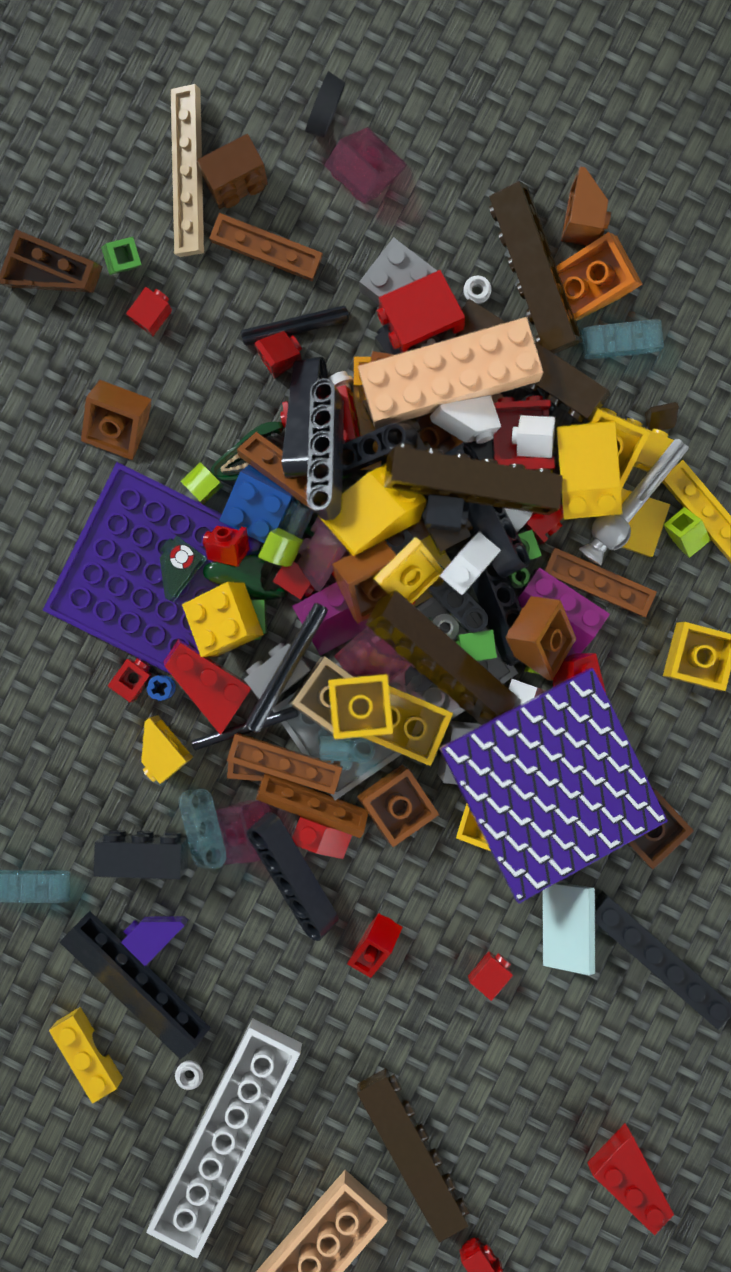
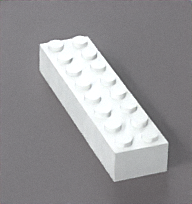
M252 1018L152 1216L146 1233L198 1258L301 1053V1042Z

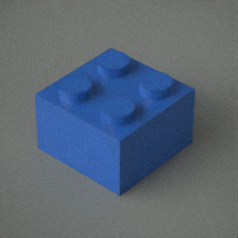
M248 465L240 471L219 521L236 530H239L241 526L246 527L248 536L265 543L270 531L282 528L295 497L253 466Z

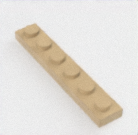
M196 84L171 89L174 254L179 257L204 253L202 173L197 161L202 157L200 88Z

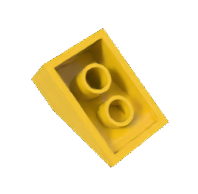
M598 408L589 423L615 421L620 486L622 490L651 431Z
M615 421L557 427L560 475H563L562 501L564 519L622 514Z
M386 464L367 473L342 494L341 512L335 519L329 521L321 519L353 556L418 523L425 508L427 499L422 494L384 488Z
M389 686L393 734L363 736V738L431 766L453 713Z

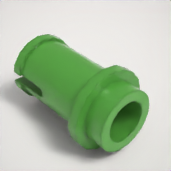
M526 568L518 571L522 576L520 582L515 578L516 573L509 576L513 588H521L529 581L530 574Z

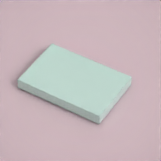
M557 882L543 890V966L585 975L595 974V888Z

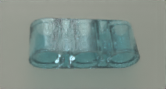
M657 319L596 325L581 330L585 359L647 354L664 349L662 322Z
M205 789L186 790L179 798V807L194 864L202 869H218L225 863L226 850L213 798ZM194 795H196L199 799V805L197 808H195L192 804V799ZM202 822L206 826L203 836L199 832V826ZM209 849L213 854L210 863L206 860V853Z
M0 870V902L61 903L70 901L69 871Z

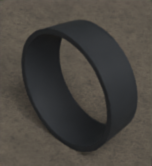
M329 71L320 87L305 129L306 133L323 138L332 122L346 83Z

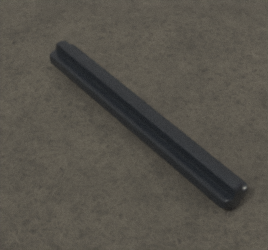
M315 603L246 722V727L253 732L258 733L261 730L325 618L328 609L323 605Z

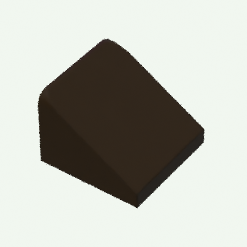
M672 402L648 409L645 413L648 430L674 428L677 422L678 403Z

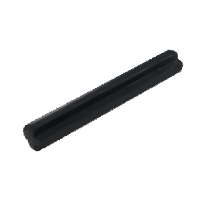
M343 305L244 329L241 331L244 345L248 346L260 339L285 331L290 336L344 323L349 320L347 307Z

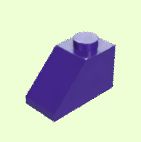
M185 916L144 917L140 923L135 919L123 931L127 936L121 943L146 966L185 926L188 919Z

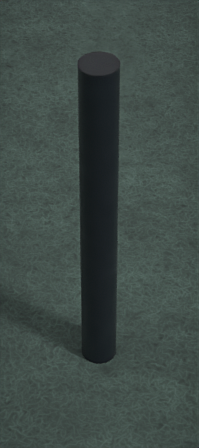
M290 707L269 714L262 728L298 717L297 709ZM245 722L224 729L221 735L215 732L192 740V747L196 751L232 739L236 733L244 735L253 731L246 727Z

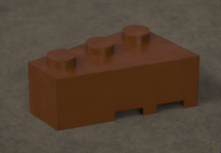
M16 229L0 272V285L9 288L94 293L103 266Z

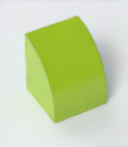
M201 462L181 480L182 484L203 505L223 487L219 480Z
M685 507L663 524L673 542L689 558L711 541L703 521Z
M281 528L270 531L258 557L276 565L289 567L293 564L304 540Z

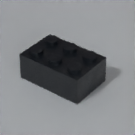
M109 830V834H103V837L94 843L93 877L181 879L188 870L189 837H182L181 832L175 831L165 832L164 836H154L153 831H137V835H126L125 830Z

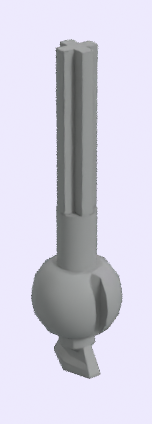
M675 439L623 502L622 514L598 516L595 519L591 530L594 540L590 544L579 548L592 562L602 565L606 549L617 550L628 542L631 536L629 522L683 457L689 447L680 439Z

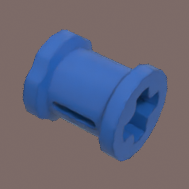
M167 675L151 678L147 686L148 695L152 699L159 701L171 698L176 691L174 680ZM158 681L167 684V687L164 689L165 694L163 692H156V688L159 687Z

